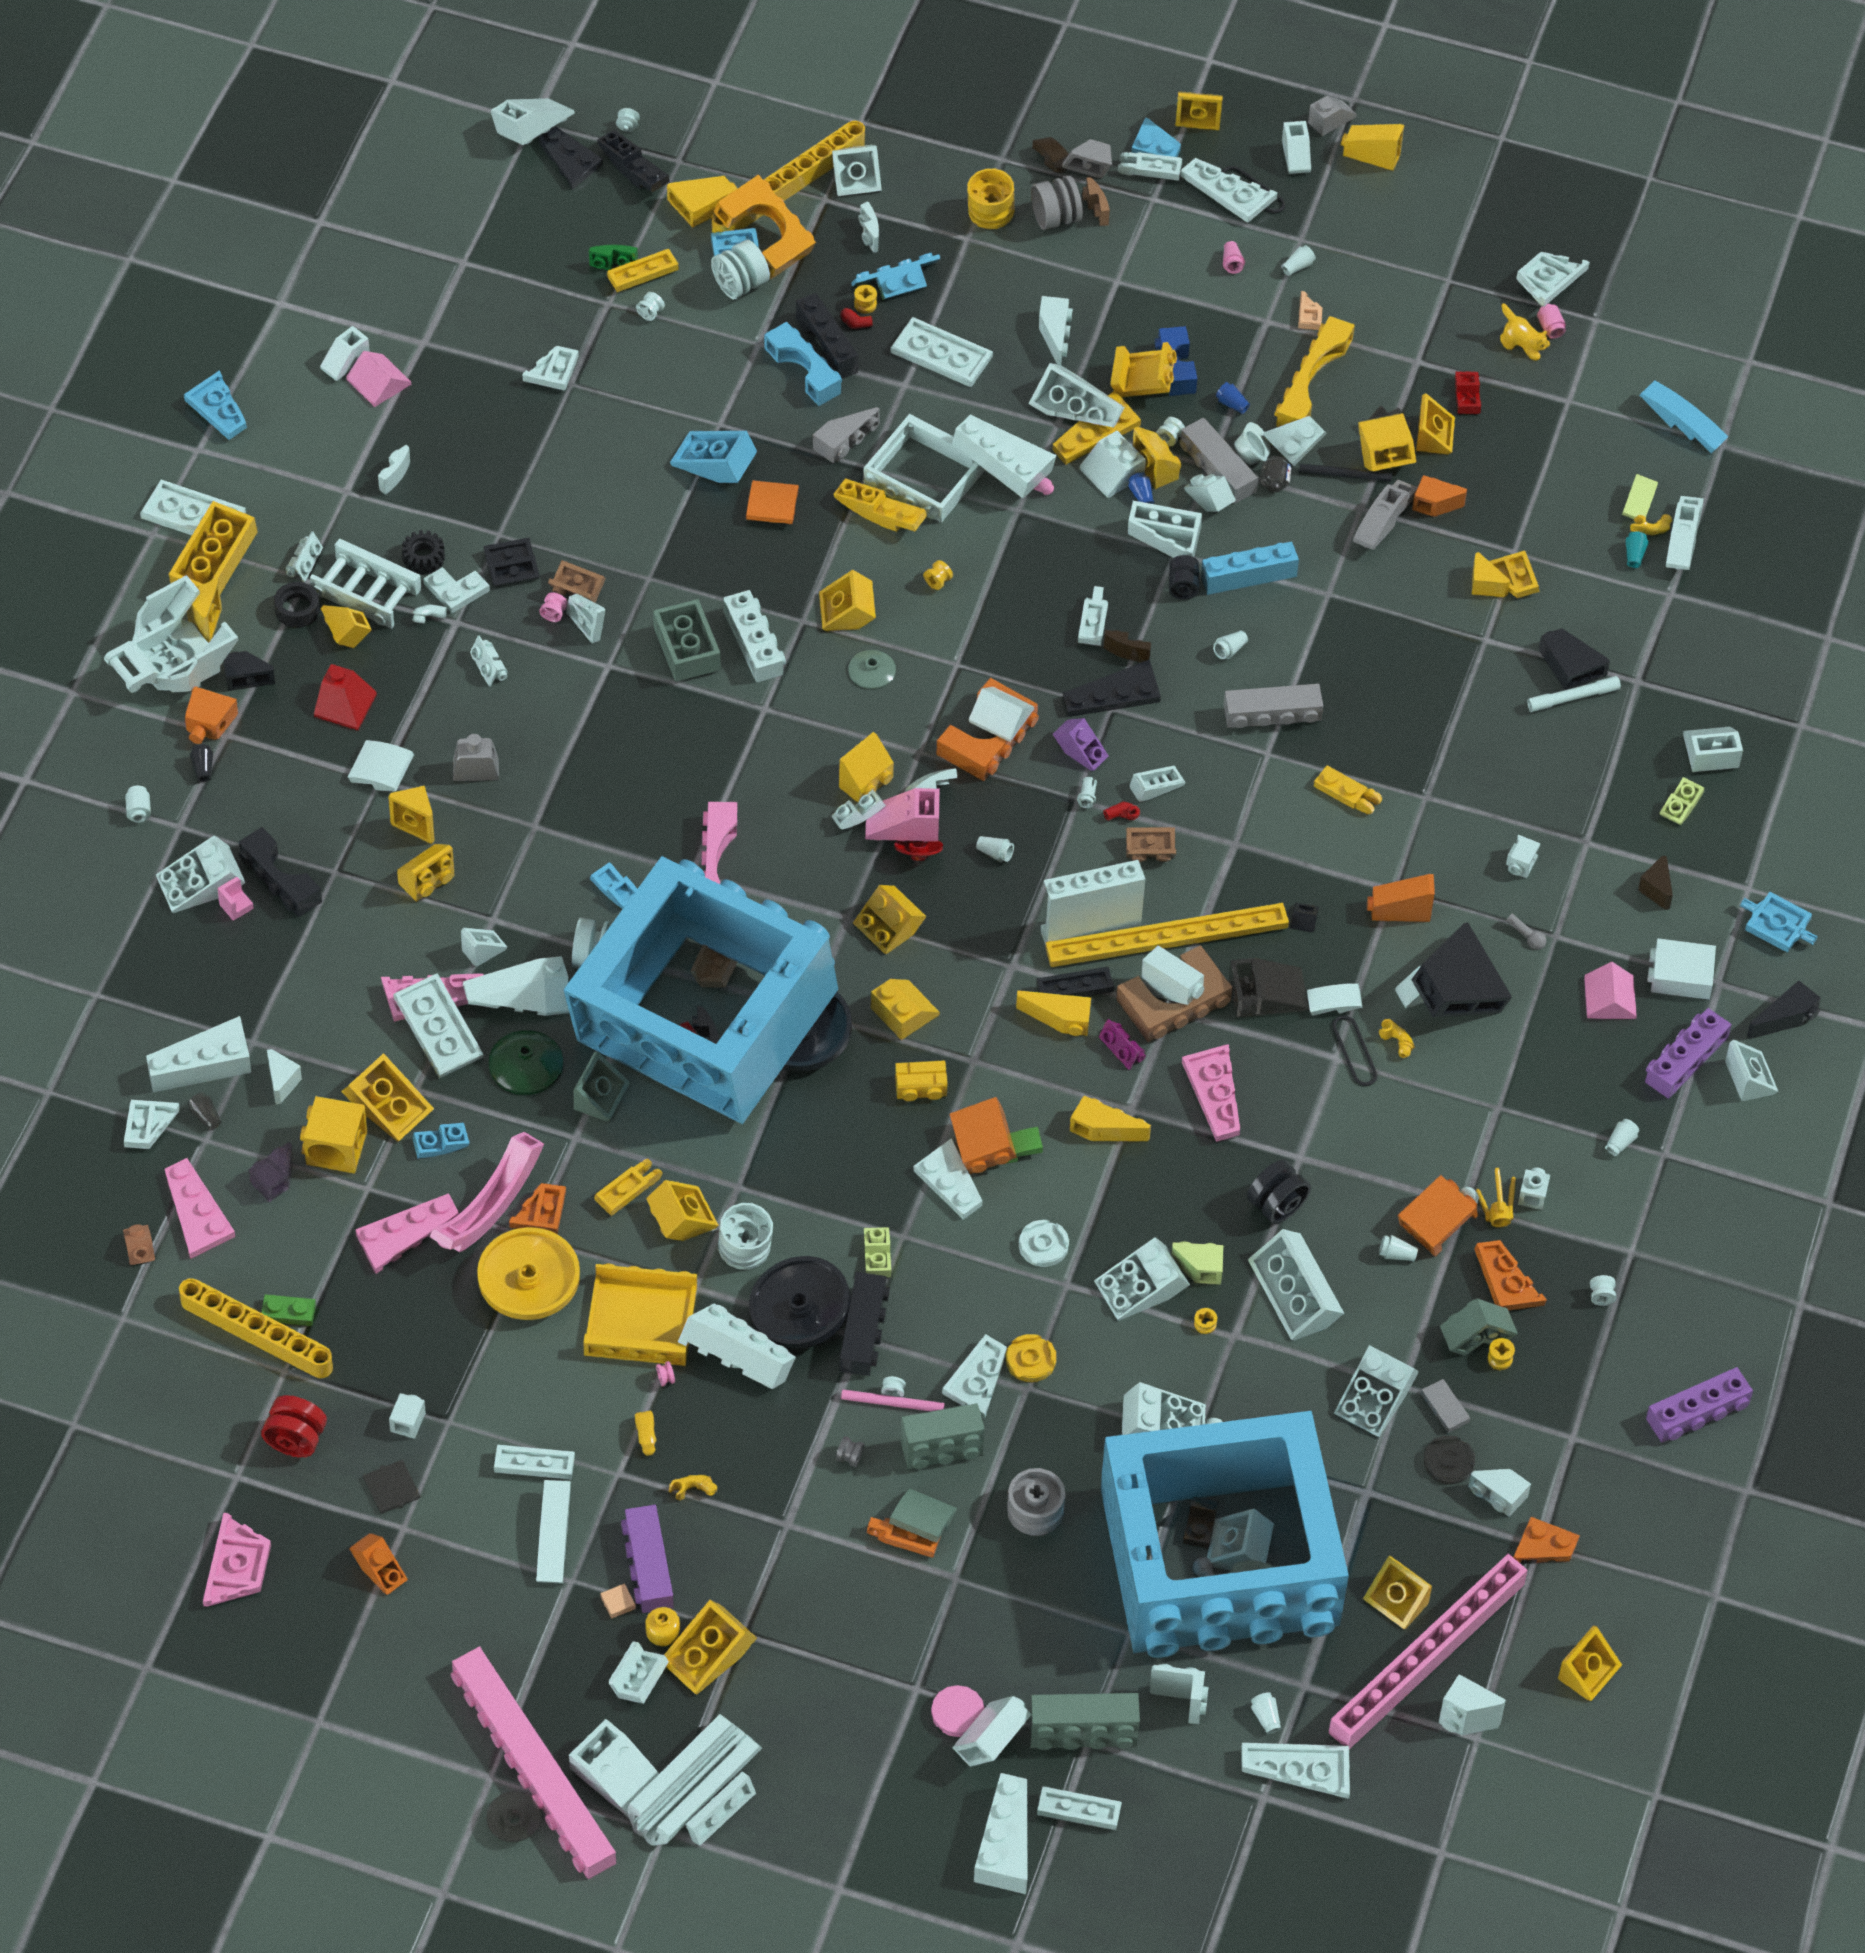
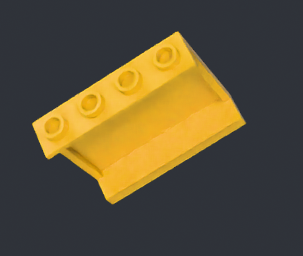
M609 1263L603 1265L596 1264V1277L587 1334H585L583 1342L584 1356L661 1364L669 1361L671 1365L686 1366L689 1342L685 1346L679 1343L678 1340L688 1317L694 1313L697 1274H691L687 1271L671 1272L663 1269H641L637 1266L621 1267Z

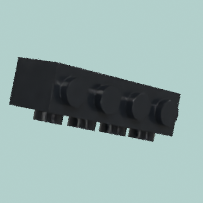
M856 1272L840 1356V1372L870 1376L871 1368L877 1367L879 1352L875 1351V1346L881 1345L883 1330H879V1324L885 1323L886 1308H883V1302H888L890 1287L886 1286V1276Z

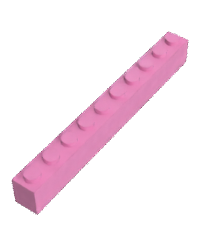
M1507 1554L1331 1719L1329 1734L1342 1746H1349V1749L1354 1746L1525 1585L1528 1570L1511 1555Z
M478 1647L452 1661L453 1672L451 1677L457 1687L461 1686L465 1691L464 1697L471 1708L475 1706L479 1712L477 1716L484 1728L488 1726L492 1732L491 1738L497 1748L501 1747L505 1752L504 1758L511 1769L515 1767L519 1773L518 1780L524 1789L528 1788L532 1793L531 1799L538 1810L542 1809L544 1811L548 1827L551 1831L556 1830L559 1834V1842L564 1851H570L574 1857L572 1861L579 1873L584 1872L587 1879H590L615 1865V1850L482 1649Z

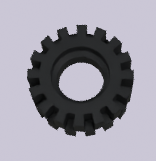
M419 530L418 535L412 532L411 537L407 536L402 543L403 563L406 565V568L408 570L412 568V572L415 573L420 571V575H424V571L432 574V569L437 571L439 566L442 567L443 561H445L442 538H438L436 533L431 535L429 530H427L426 534H423V530ZM420 549L432 551L431 554L426 556L415 554Z

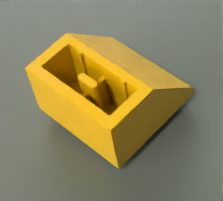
M1402 413L1358 422L1365 468L1377 471L1416 463L1413 438Z
M434 844L397 869L398 884L416 902L423 897L429 896L436 888L442 884H447L455 876L453 848L450 845Z
M879 885L853 924L884 954H888L914 935L926 918V915L895 886Z

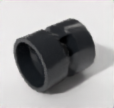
M1176 556L1169 562V593L1174 598L1187 600L1194 598L1199 593V562L1192 556Z

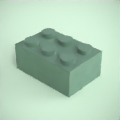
M699 599L653 610L654 630L675 682L720 670V651Z
M978 1403L902 1417L901 1446L907 1469H922L928 1465L938 1463L949 1464L955 1460H972L982 1456L985 1429Z

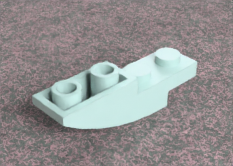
M1680 496L1671 532L1666 567L1690 569L1704 498Z

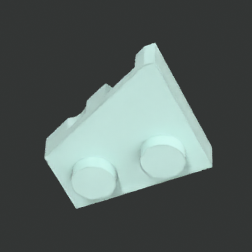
M555 346L549 351L547 356L542 357L536 362V367L529 372L526 370L523 373V381L565 390L579 357L578 350Z
M131 1100L124 1147L150 1149L178 1114L180 1109L179 1103Z

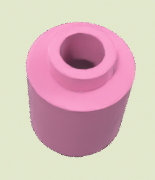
M1551 304L1542 306L1537 313V318L1543 331H1547L1546 335L1551 339L1561 337L1566 332V324L1558 307Z

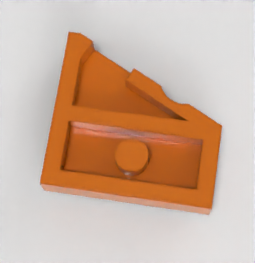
M541 1183L534 1191L533 1196L523 1203L521 1211L515 1217H511L509 1228L533 1227L558 1234L566 1186Z
M1531 1517L1513 1558L1519 1563L1522 1560H1537V1563L1550 1560L1557 1562L1570 1561L1580 1535Z

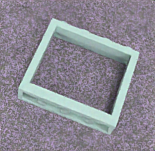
M909 414L864 467V483L868 486L884 490L885 494L890 498L925 509L928 518L942 523L983 474L985 469L952 444L953 436ZM909 438L970 468L941 503L881 472Z

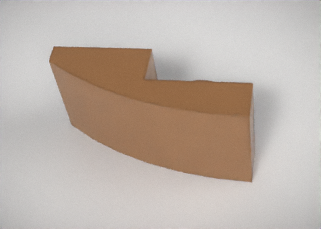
M1091 177L1086 178V187H1082L1083 201L1087 200L1088 209H1094V216L1099 218L1100 226L1109 225L1110 209L1107 199L1100 186Z

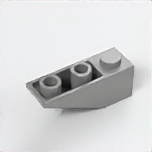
M876 407L828 421L813 434V450L834 464L838 459L845 457L855 444H860L870 431H874L879 426L880 409Z

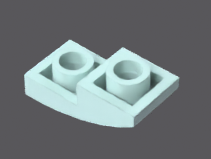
M869 202L860 205L859 222L863 227L862 240L875 253L878 252L879 242L878 221Z
M405 445L401 449L395 450L389 457L390 467L384 468L378 475L379 490L385 495L400 482L409 467V446Z
M956 768L940 770L925 775L910 784L905 789V792L914 788L937 789L936 785L949 784V779L957 778Z
M872 789L868 794L862 796L856 805L848 800L844 805L838 807L832 818L842 830L869 819L886 805Z
M1358 984L1330 985L1307 990L1310 1013L1313 1016L1337 1010L1338 1013L1363 1008Z

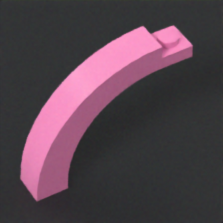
M525 1132L511 1137L498 1167L482 1191L459 1215L433 1228L430 1238L437 1241L439 1246L450 1250L454 1248L458 1252L474 1244L494 1225L517 1196L530 1175L544 1143Z

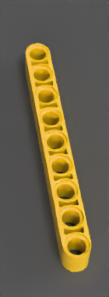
M860 121L848 122L764 180L770 184L771 190L777 197L782 198L783 201L787 200L834 168L832 151L864 146V124ZM714 213L712 215V233L742 230L763 215L752 214L746 216L730 228H727Z

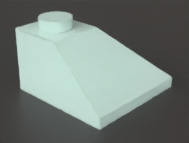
M876 145L857 146L832 151L837 196L882 191Z

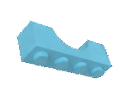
M785 322L764 335V349L777 363L794 362L807 369L809 373L805 377V392L818 406L841 394L842 379L839 373L833 371L828 366L827 361L814 351L813 346L809 342L806 343L796 328H792Z

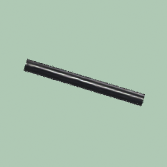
M1301 463L1299 466V473L1390 482L1392 478V472Z

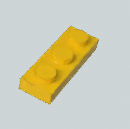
M668 248L608 270L607 277L615 290L620 292L679 270V264Z

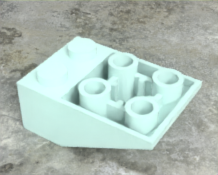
M548 98L506 100L490 110L497 133L522 145L532 142L534 138L548 132L550 128L566 121L569 116L575 113L573 109Z
M215 835L156 874L173 913L218 899L217 888L235 877L241 880V885L245 883L229 845Z
M1156 1237L1094 1280L1118 1321L1165 1302L1190 1285L1167 1246Z
M1369 1345L1334 1414L1380 1437L1406 1397L1418 1371Z
M1139 1382L1125 1393L1123 1397L1122 1435L1204 1425L1206 1404Z
M607 1719L569 1754L570 1770L628 1818L627 1809L629 1804L659 1775V1772L629 1738Z

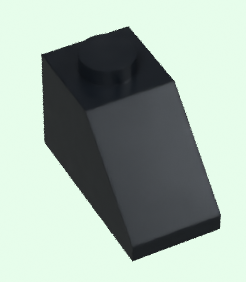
M247 651L231 652L223 661L228 691L275 684L273 666Z

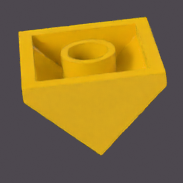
M1426 393L1422 395L1416 451L1450 454L1453 447L1455 417Z
M215 579L197 587L200 594L187 611L188 621L195 625L208 643L213 638L222 610L219 581Z
M425 786L390 793L388 799L391 825L433 844L435 841L433 813Z
M1388 1556L1363 1600L1400 1627L1406 1629L1429 1604L1432 1586L1392 1556Z
M1592 1626L1562 1661L1558 1680L1588 1701H1592L1622 1666L1597 1626Z

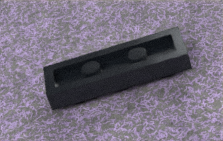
M1109 967L1042 977L1036 980L1039 993L1086 997L1114 992Z

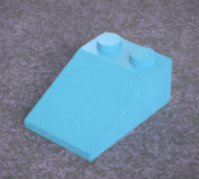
M690 431L670 463L674 467L718 483H738L757 450L747 431Z

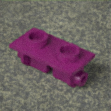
M1107 1019L1099 1038L1125 1067L1131 1070L1136 1060L1142 1062L1145 1059V1050L1140 1048L1134 1040L1129 1041L1131 1037L1122 1028L1120 1023L1111 1022L1110 1019Z

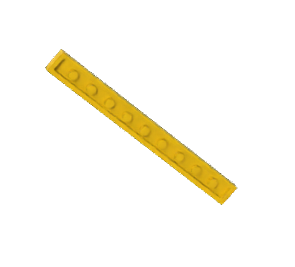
M1278 903L1046 942L1045 948L1050 966L1057 967L1152 951L1157 946L1165 949L1285 929L1289 927V921L1284 904Z

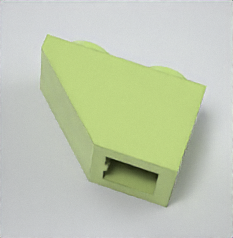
M1185 1241L1173 1242L1171 1255L1186 1275L1195 1283L1221 1285L1223 1245L1213 1243L1191 1244Z

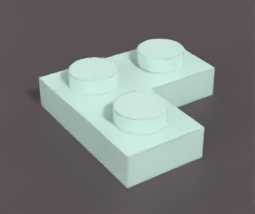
M443 567L423 578L424 585L447 607L451 614L490 591L489 584L476 571L457 582Z

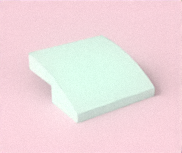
M366 740L348 778L351 783L372 784L375 790L396 791L414 754L412 751L396 745Z

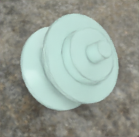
M621 109L618 112L616 125L623 131H635L638 128L640 116L633 109Z

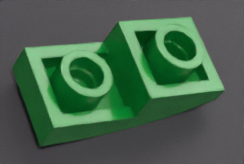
M601 245L590 247L589 266L599 269L611 270L614 264L622 266L638 260L637 247Z

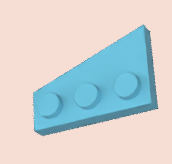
M220 371L184 394V400L228 440L247 428L246 421L237 403L234 402L228 386L225 385Z

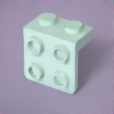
M1168 1664L1152 1666L1151 1694L1191 1699L1188 1723L1199 1724L1200 1715L1206 1714L1208 1687L1204 1686L1205 1671H1199L1191 1667L1185 1669L1174 1668Z

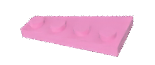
M454 974L440 979L457 1007L468 1004L462 985L463 981L483 976V974ZM402 976V979H390V977H381L394 1022L404 1020L405 1017L394 1000L393 994L426 978L413 979V976Z
M1229 1044L1182 1057L1183 1067L1216 1142L1240 1135Z
M448 1193L356 1229V1236L375 1274L383 1270L384 1265L390 1261L395 1262L402 1257V1253L411 1247L415 1248L420 1245L423 1239L431 1235L433 1228L452 1220L459 1215V1212Z

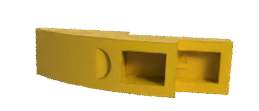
M845 479L833 494L834 498L855 513L896 532L900 527L915 532L927 517L925 509L887 498L884 490L849 479Z

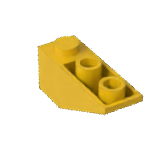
M1083 1096L1070 1118L1069 1131L1091 1141H1149L1151 1125L1140 1118H1134L1125 1114L1120 1109L1102 1104L1101 1101L1095 1098L1091 1099Z

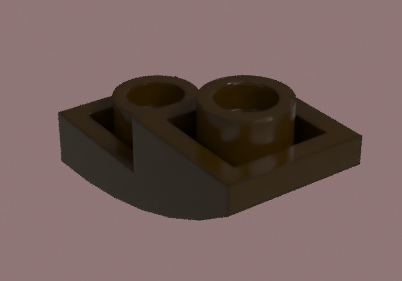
M1052 137L1033 140L1032 149L1045 157L1044 165L1055 173H1065L1066 170H1069L1062 168V163L1069 153L1058 141Z
M1105 630L1104 649L1119 657L1139 663L1150 660L1151 642L1128 640L1129 632Z

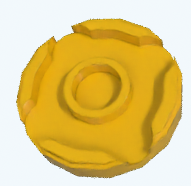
M1025 1334L1015 1338L1009 1348H1007L1006 1366L1009 1372L1021 1381L1039 1382L1053 1373L1056 1366V1350L1051 1342L1042 1339L1041 1336Z

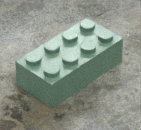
M1138 1693L1031 1695L1030 1713L1032 1715L1029 1718L1031 1748L1049 1750L1051 1748L1064 1747L1068 1750H1074L1078 1747H1091L1093 1749L1118 1747L1127 1749L1137 1746L1140 1725Z

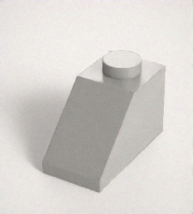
M1327 95L1310 105L1308 123L1321 136H1324L1356 118L1357 114L1344 101Z
M1090 139L1070 152L1062 163V168L1102 179L1112 166L1110 145Z

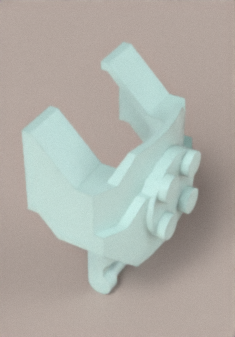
M187 575L147 596V601L137 613L132 642L128 641L109 651L104 657L105 662L112 666L125 681L126 688L131 693L138 691L145 683H152L157 690H170L171 692L192 691L194 686H201L200 682L220 672L221 663L238 641L237 635L226 622L221 624L220 629L208 643L192 622L182 619L200 594L198 588ZM127 657L140 674L133 677L120 659Z

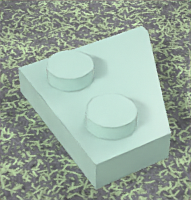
M1310 416L1263 433L1293 466L1327 434Z
M579 594L569 596L566 610L568 616L592 644L600 641L605 615L604 607Z

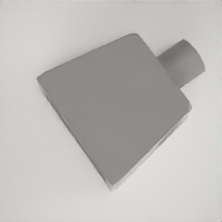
M471 734L467 739L457 740L453 757V781L499 780V758L492 739L481 738L478 734Z

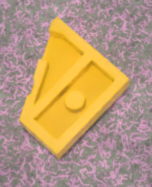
M1525 551L1489 561L1510 580L1509 592L1516 598L1539 592V585Z

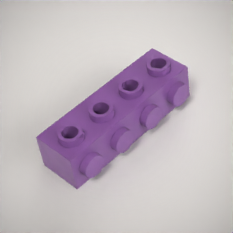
M1709 1008L1702 1014L1698 1013L1693 1018L1691 1026L1687 1030L1682 1029L1677 1035L1676 1041L1672 1045L1668 1044L1663 1049L1661 1056L1657 1060L1653 1059L1648 1064L1645 1083L1669 1099L1728 1039L1732 1024Z
M1738 1367L1650 1405L1646 1420L1661 1443L1669 1439L1673 1441L1687 1431H1696L1702 1428L1705 1423L1723 1419L1734 1410L1741 1411L1750 1404L1753 1390Z

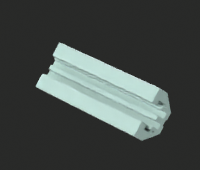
M719 1714L629 1804L627 1813L634 1832L646 1839L645 1841L651 1846L667 1844L762 1747L736 1725Z

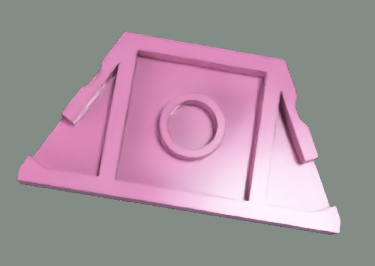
M223 1513L203 1598V1605L207 1607L261 1592L271 1548L270 1540L261 1534L254 1533L247 1525L243 1524L242 1526L237 1523L228 1513Z

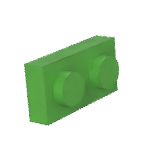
M265 1294L261 1313L279 1323L312 1326L316 1300Z

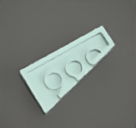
M1197 158L1186 165L1180 173L1182 178L1247 223L1277 199L1278 192L1273 190L1265 191L1260 188L1261 185L1254 182L1251 184L1240 180V176L1235 174L1227 175L1221 172V168Z

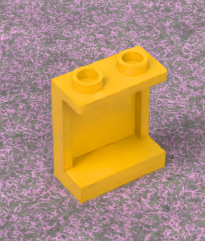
M1168 342L1163 343L1162 350L1129 353L1125 346L1116 347L1110 386L1120 397L1170 392V385L1174 380L1173 366L1177 361L1175 350L1171 348Z

